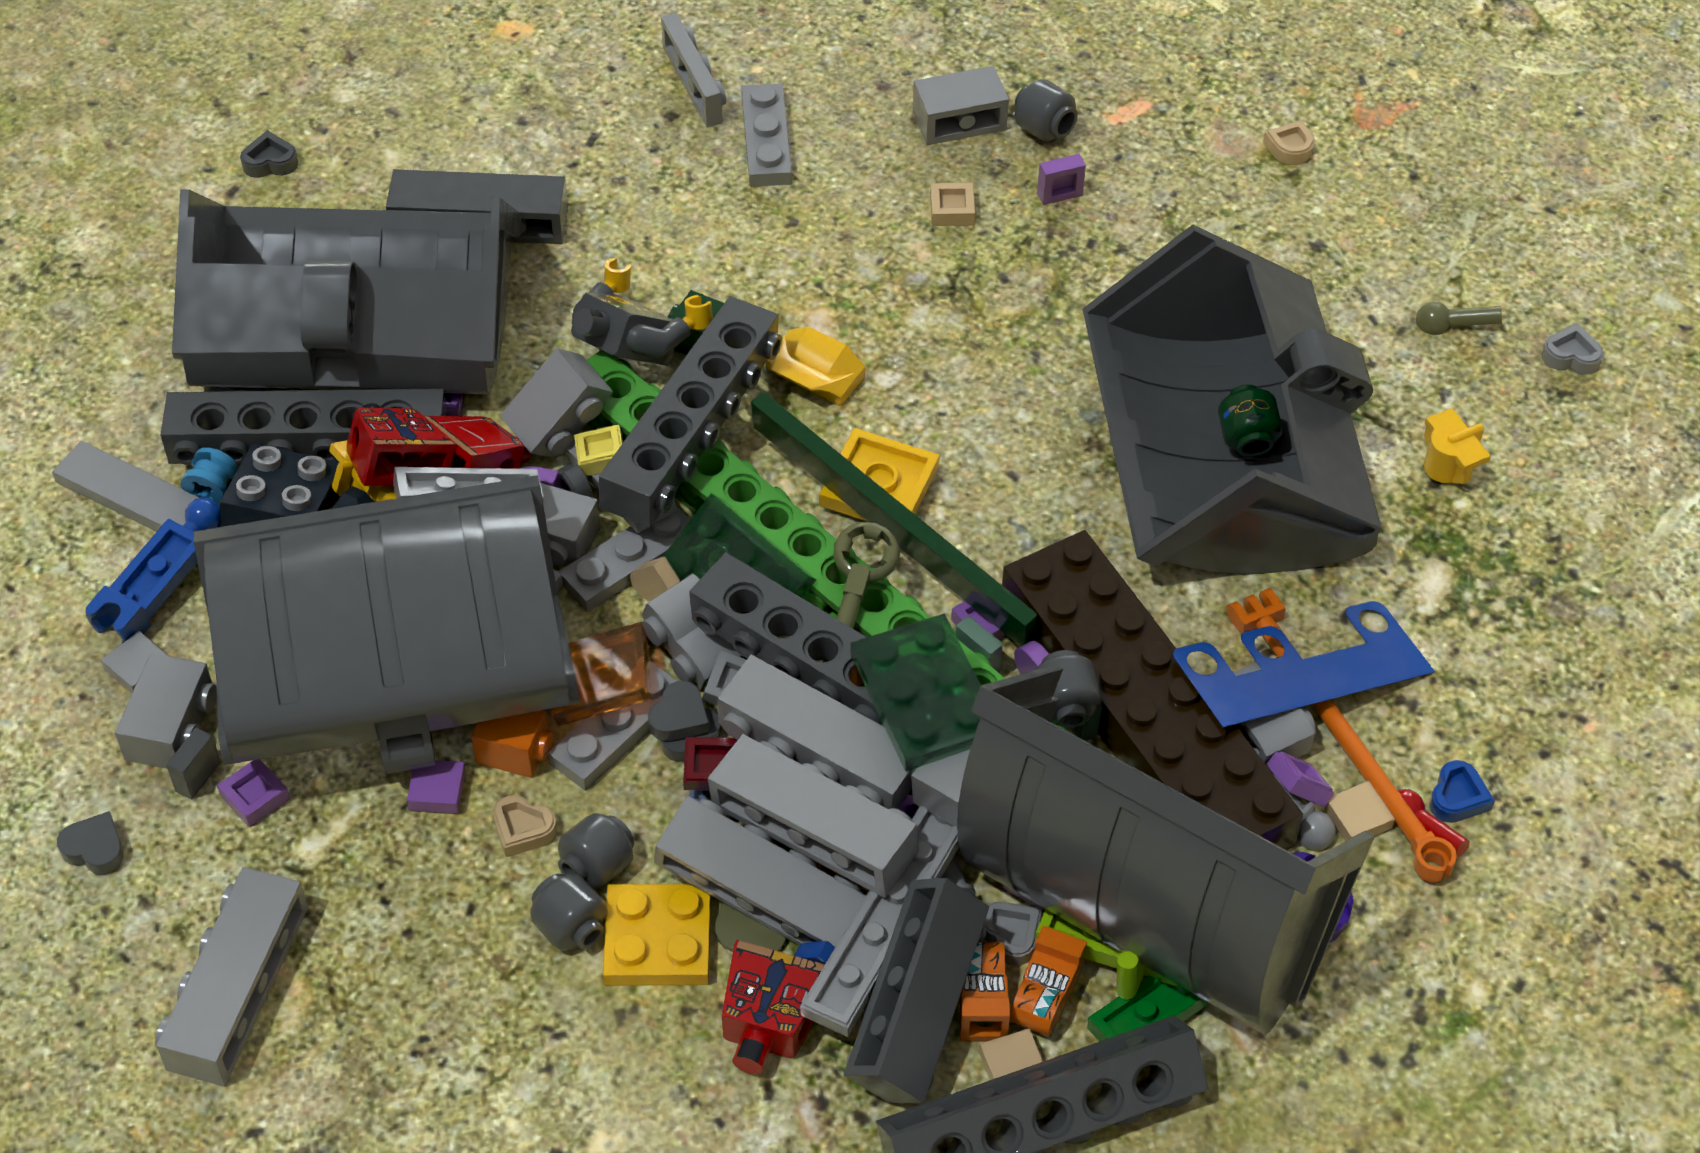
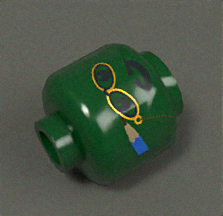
M1251 384L1241 385L1234 388L1218 406L1224 443L1243 456H1257L1268 452L1282 434V424L1276 398L1267 390L1257 388Z

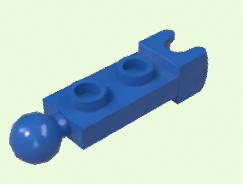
M198 498L188 504L185 510L186 523L183 526L169 518L164 522L110 587L104 586L87 605L85 610L86 617L95 631L103 633L113 624L115 631L122 639V643L138 631L144 635L151 626L149 619L153 617L198 563L194 547V531L218 528L220 526L221 512L219 504L210 498Z

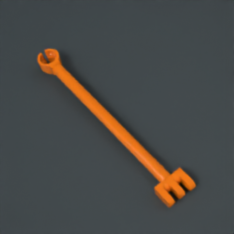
M1271 588L1259 592L1260 601L1255 595L1243 598L1244 609L1237 601L1226 606L1230 620L1241 635L1246 631L1267 626L1280 629L1277 622L1284 620L1286 608ZM1262 635L1277 658L1283 656L1284 647L1282 643L1272 636ZM1332 699L1311 704L1366 781H1370L1395 818L1396 824L1411 843V850L1415 855L1413 866L1419 877L1429 883L1441 882V880L1443 881L1445 877L1449 878L1453 872L1457 857L1453 845L1443 838L1435 837L1432 831L1427 832ZM1427 862H1434V863L1438 864L1439 866H1438V867L1432 866V865L1428 864Z

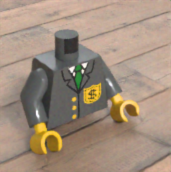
M617 259L607 260L605 262L604 283L598 282L589 292H585L573 309L572 336L617 357L669 366L674 348L691 335L690 329H706L713 320L712 302L708 301L702 304L701 296H691L684 301L686 317L683 319L679 317L671 319L626 297L614 294L629 290L631 265H627L622 270H617Z

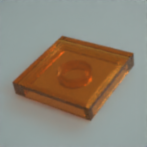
M642 622L569 642L580 703L552 708V716L557 725L562 726L652 700L647 635Z

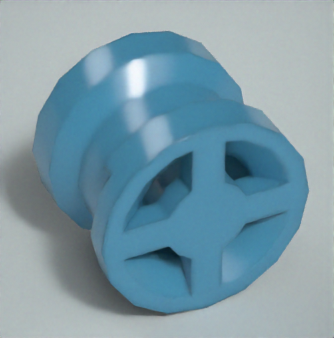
M201 448L196 451L192 460L193 469L185 472L180 484L183 490L199 498L213 499L220 505V501L227 490L226 485L232 481L238 470V465L233 458L218 449Z

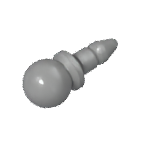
M1279 781L1303 813L1297 837L1298 842L1304 848L1311 851H1321L1329 847L1336 835L1333 820L1324 812L1315 811V804L1311 801L1307 805H1302V800L1297 795L1289 793Z

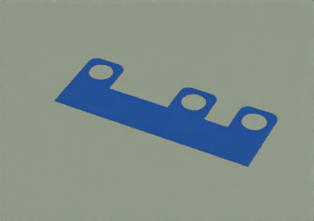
M1376 601L1353 605L1346 609V616L1367 642L1366 644L1302 659L1280 629L1273 626L1246 631L1241 635L1242 643L1262 670L1235 676L1218 650L1209 643L1200 642L1177 648L1173 652L1174 659L1222 727L1435 672L1388 609ZM1364 610H1373L1380 613L1388 622L1387 630L1379 633L1368 630L1361 624L1359 614ZM1261 635L1276 638L1284 647L1283 656L1280 658H1268L1262 655L1255 647V639ZM1196 651L1207 653L1216 661L1217 671L1212 675H1202L1195 672L1188 665V655Z

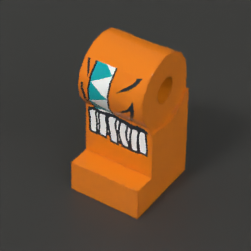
M1042 926L1035 942V950L1023 975V981L1011 1008L1010 1023L1047 1037L1052 1035L1084 967L1087 941Z
M1004 942L977 943L966 976V984L960 994V1041H990L1008 1035L1010 1003L1007 976H1005ZM972 1021L997 1022L988 1027H980L975 1025Z

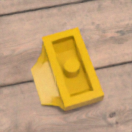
M811 327L790 329L782 339V344L776 358L766 362V370L840 407L865 379V365L847 345Z

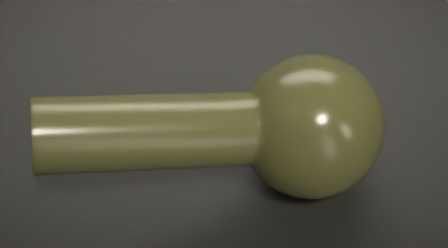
M1429 302L1418 310L1416 324L1420 330L1427 334L1440 335L1445 333L1450 327L1502 324L1501 306L1448 309L1440 302Z

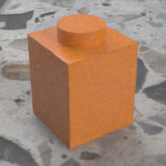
M544 710L478 722L471 736L476 764L530 778L533 777L539 761L547 760L548 752L553 744V733L548 732L546 712Z

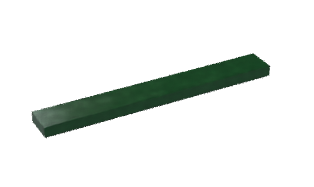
M762 392L751 401L753 426L758 432L868 522L877 523L888 528L895 535L899 547L1020 647L1036 640V612L769 395Z

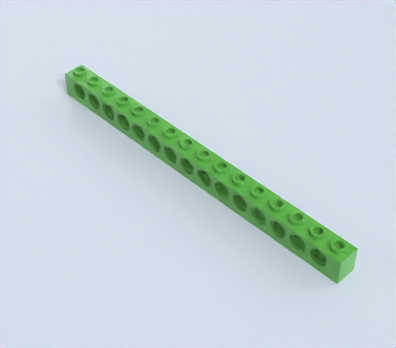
M600 350L588 358L587 361L611 388L613 393L604 402L600 414L587 422V424L594 430L603 425L606 427L619 425L624 442L661 390L652 383H646L635 374L631 365L624 359L618 360L614 355ZM718 437L714 447L709 451L705 449L699 457L693 477L688 482L683 480L676 490L675 498L774 582L832 617L837 618L848 578L837 568L833 557L834 543L837 539L823 528L820 521L810 513L805 514L794 505L781 488L771 486L760 477L751 463L746 460L741 461L732 454ZM851 547L850 555L844 559L850 565L857 563L868 566L856 556ZM887 577L883 580L868 583L854 630L967 697V707L970 703L974 704L975 699L971 697L977 696L981 685L1005 679L993 669L991 663L983 654L971 651L958 640L956 634L949 626L936 622L924 612L922 606L915 598L902 594L890 584ZM1059 726L1060 728H1062V729H1064V730L1070 732V731L1067 730L1066 728H1063V727Z

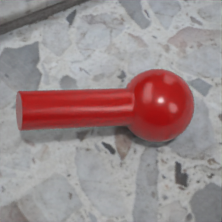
M1410 789L1398 790L1427 832L1432 831L1435 837L1443 838L1450 842L1456 850L1457 857H1461L1467 851L1470 841L1425 811L1424 801L1417 792Z

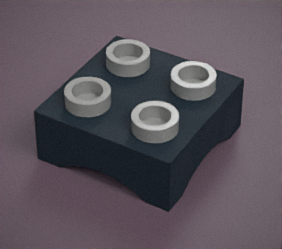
M252 443L220 501L221 527L330 509L332 504L339 498V495L331 487L339 461Z

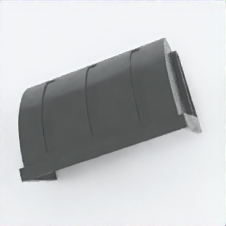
M180 189L172 340L173 358L183 360L187 383L189 386L307 390L444 389V393L490 394L497 373L503 341L509 286L511 238L521 237V213L499 197H491V213L224 206L194 191Z
M1192 224L1082 309L1138 560L1154 566L1168 561L1189 568L1238 574L1277 573L1326 566L1365 555L1373 550L1377 545L1378 534L1382 527L1351 416L1355 410L1372 396L1373 387L1362 350L1349 342L1327 333L1311 280ZM1246 384L1267 390L1275 396L1282 424V434L1277 442L1274 443L1273 448L1257 456H1243L1238 451H1234L1225 445L1218 415V406L1221 401L1234 388Z
M538 475L194 531V547L210 624L216 672L218 739L224 765L379 741L385 774L436 766L431 731L580 703L575 670L557 593Z
M1050 665L981 685L971 710L972 713L981 718L968 755L958 803V842L966 863L1120 952H1132L1137 955L1138 962L1264 1035L1274 1028L1289 1004L1295 1008L1299 1007L1306 999L1375 835L1365 830L1307 862L1051 723L1060 700L1053 696L1063 671L1057 665Z

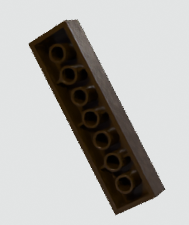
M1086 530L1003 566L1002 586L1037 613L1036 640L1034 641L1041 644L1049 654L1061 650H1072L1088 658L1094 664L1102 696V711L1098 735L1117 759L1285 850H1289L1296 845L1303 818L1302 811L1236 725L1222 727L1174 659L1173 652L1177 648Z

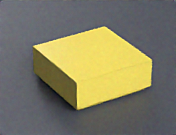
M619 425L574 435L578 465L583 470L585 476L601 473L623 444V436Z

